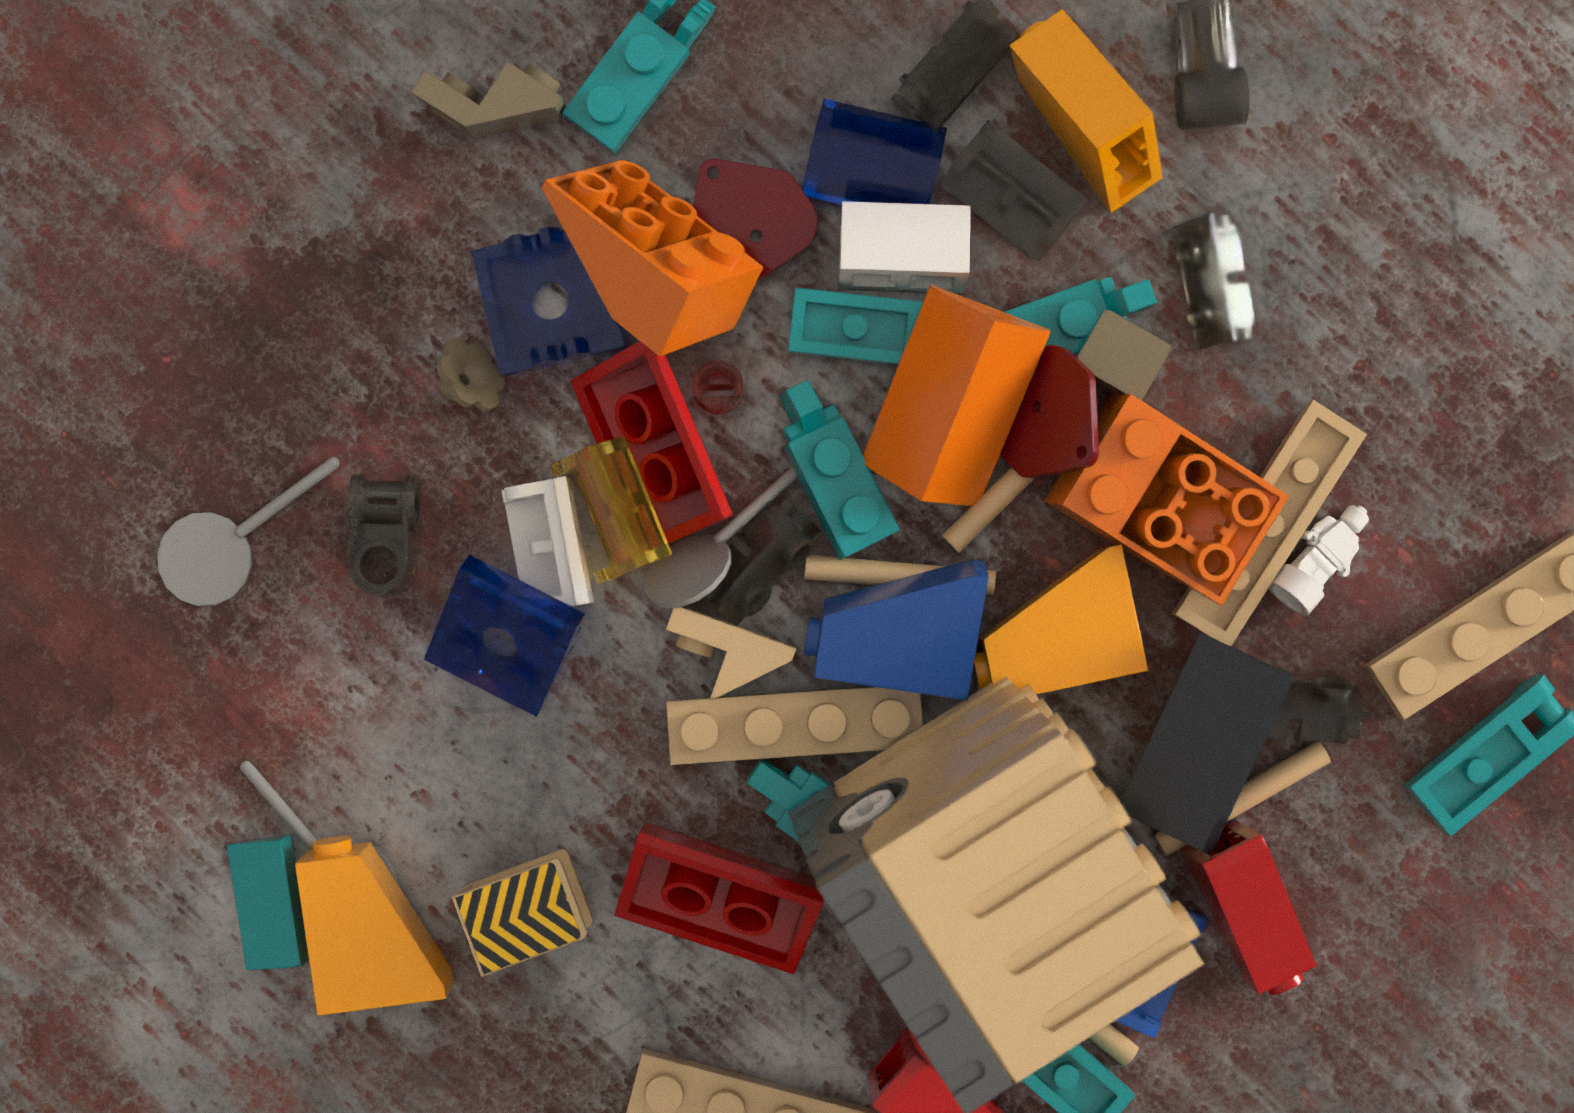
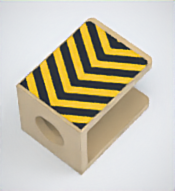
M559 849L463 885L452 897L481 977L584 939L587 935V928L592 925L594 920L572 859L566 849Z

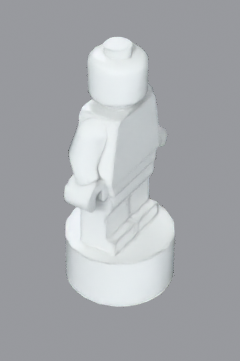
M1360 505L1348 506L1339 517V520L1326 516L1318 521L1310 531H1305L1301 539H1306L1308 546L1291 564H1284L1269 586L1270 592L1290 610L1299 615L1308 616L1324 597L1323 585L1336 571H1338L1337 576L1346 577L1349 575L1351 560L1359 550V537L1356 533H1360L1369 521L1367 510Z

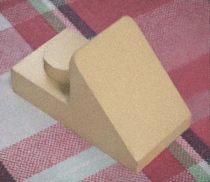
M687 607L673 608L666 628L668 631L679 634L675 645L685 650L709 658L712 657L715 647L727 651L710 700L791 662L796 651V646Z

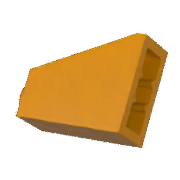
M1063 9L1045 21L1032 24L1020 35L1019 39L1009 45L1019 82L1110 213H1113L1163 178L1153 112Z
M1122 544L1099 548L979 637L982 652L975 653L973 672L978 690L991 682L994 685L1007 676L1018 689L1029 684L1037 695L1148 671Z
M346 835L327 837L312 842L313 849L307 850L295 863L317 1016L446 999L454 984L453 969L372 843L352 844L351 836Z

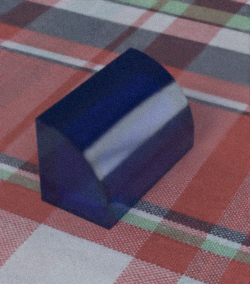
M824 98L814 131L802 190L807 197L842 205V201L930 204L941 162L947 128Z

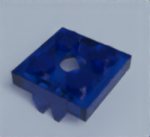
M558 227L540 228L533 235L526 236L519 233L511 235L504 240V243L471 250L500 376H511L626 349L621 325L611 318L564 229ZM548 282L561 285L566 290L569 298L568 307L564 314L551 320L539 317L534 312L531 304V298L535 289L541 284Z
M469 555L459 568L424 660L537 717L547 701L556 678L572 652L573 644L582 629L580 625L585 613ZM489 628H500L507 631L514 638L517 647L516 653L511 656H500L493 653L484 643V631Z

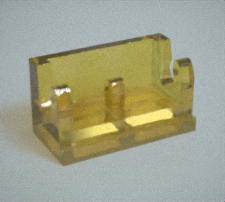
M625 436L585 447L550 465L554 478L567 472L568 474L574 473L611 565L593 573L598 585L673 555Z

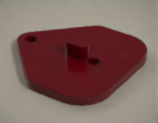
M716 158L708 159L701 165L693 202L697 216L719 233L727 234L738 240L743 245L745 253L763 266L756 283L805 250L813 242L818 230L817 212L796 179L790 173L784 170ZM713 167L719 169V176L716 179H711L708 175L709 170ZM760 230L762 239L759 242H754L751 234Z
M1055 345L1044 347L1000 453V456L1022 477L1037 478L1089 468L1096 463L1099 457L1096 380L1092 371L1070 350ZM1040 403L1041 407L1039 412H1037V406ZM1086 448V455L1083 458L1082 452Z

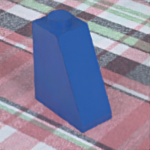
M971 559L824 599L822 618L809 617L804 655L815 657L814 678L967 700L989 578L986 562Z

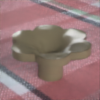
M458 337L447 341L443 346L444 356L436 363L438 375L442 379L440 382L442 394L448 400L456 401L463 407L475 405L482 411H491L499 404L498 392L504 389L505 378L502 371L492 364L489 350L479 342H473L468 345Z

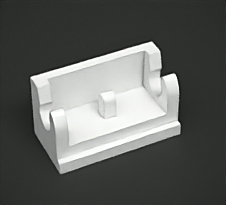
M842 201L838 289L927 292L931 284L952 293L964 294L970 273L971 206Z
M567 476L511 486L501 490L519 578L524 615L593 603L594 597L572 478Z

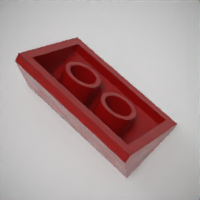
M639 341L570 380L644 555L734 517L666 355L659 357Z
M644 822L633 850L614 916L794 975L825 899L817 888L815 878L811 875Z

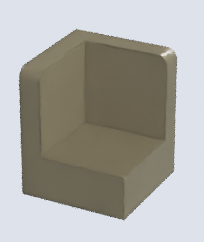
M1106 310L1100 315L1076 357L1092 371L1097 388L1109 395L1132 394L1142 401L1173 346L1111 310Z

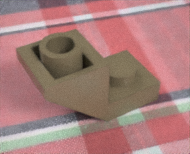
M506 62L480 105L475 102L480 94L466 82L448 72L441 81L424 70L411 91L423 107L473 139L558 121L562 119V112L566 108L562 96L557 94L561 86L560 83L532 64H528L523 72L511 63Z

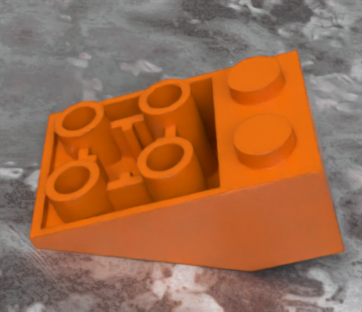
M620 160L544 180L542 190L611 318L659 357L735 328L763 269L762 265L745 253L743 245L738 240L716 231L697 216V211L691 204L669 195L650 180V175L644 168L630 161Z
M1110 394L1097 414L1099 457L1096 463L1089 468L1061 473L1044 502L1114 545L1122 544L1124 551L1222 606L1289 496L1134 395ZM1086 448L1082 452L1083 458L1086 455Z

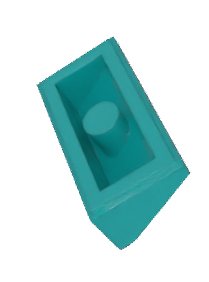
M292 834L228 844L227 850L246 970L303 966L309 961L295 868L296 860Z

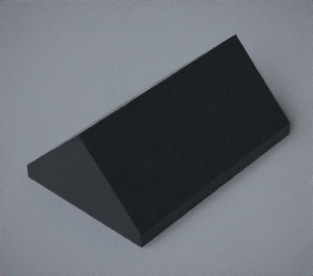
M1200 633L1120 803L1127 815L1206 854L1212 855L1295 676Z

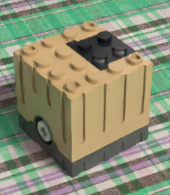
M1007 676L994 685L992 682L969 696L967 700L956 704L834 782L835 787H832L830 784L788 811L818 890L964 1113H971L1012 1087V1080L1016 1083L1023 1080L1204 964L1190 943L1200 936L1199 930L1178 900L1174 901L1163 885L1162 881L1166 877L1150 851L1143 843L1139 844L1127 827L1131 820L1115 794L1108 786L1105 788L1094 771L1090 769L1096 764L1080 737L1073 729H1068L1057 713L1053 714L1043 698L1039 699L1029 684L1018 689Z

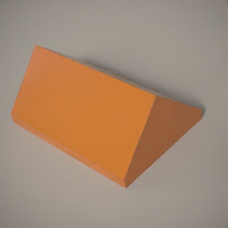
M930 284L862 455L865 459V466L920 501L974 506L985 492L1050 335V329Z

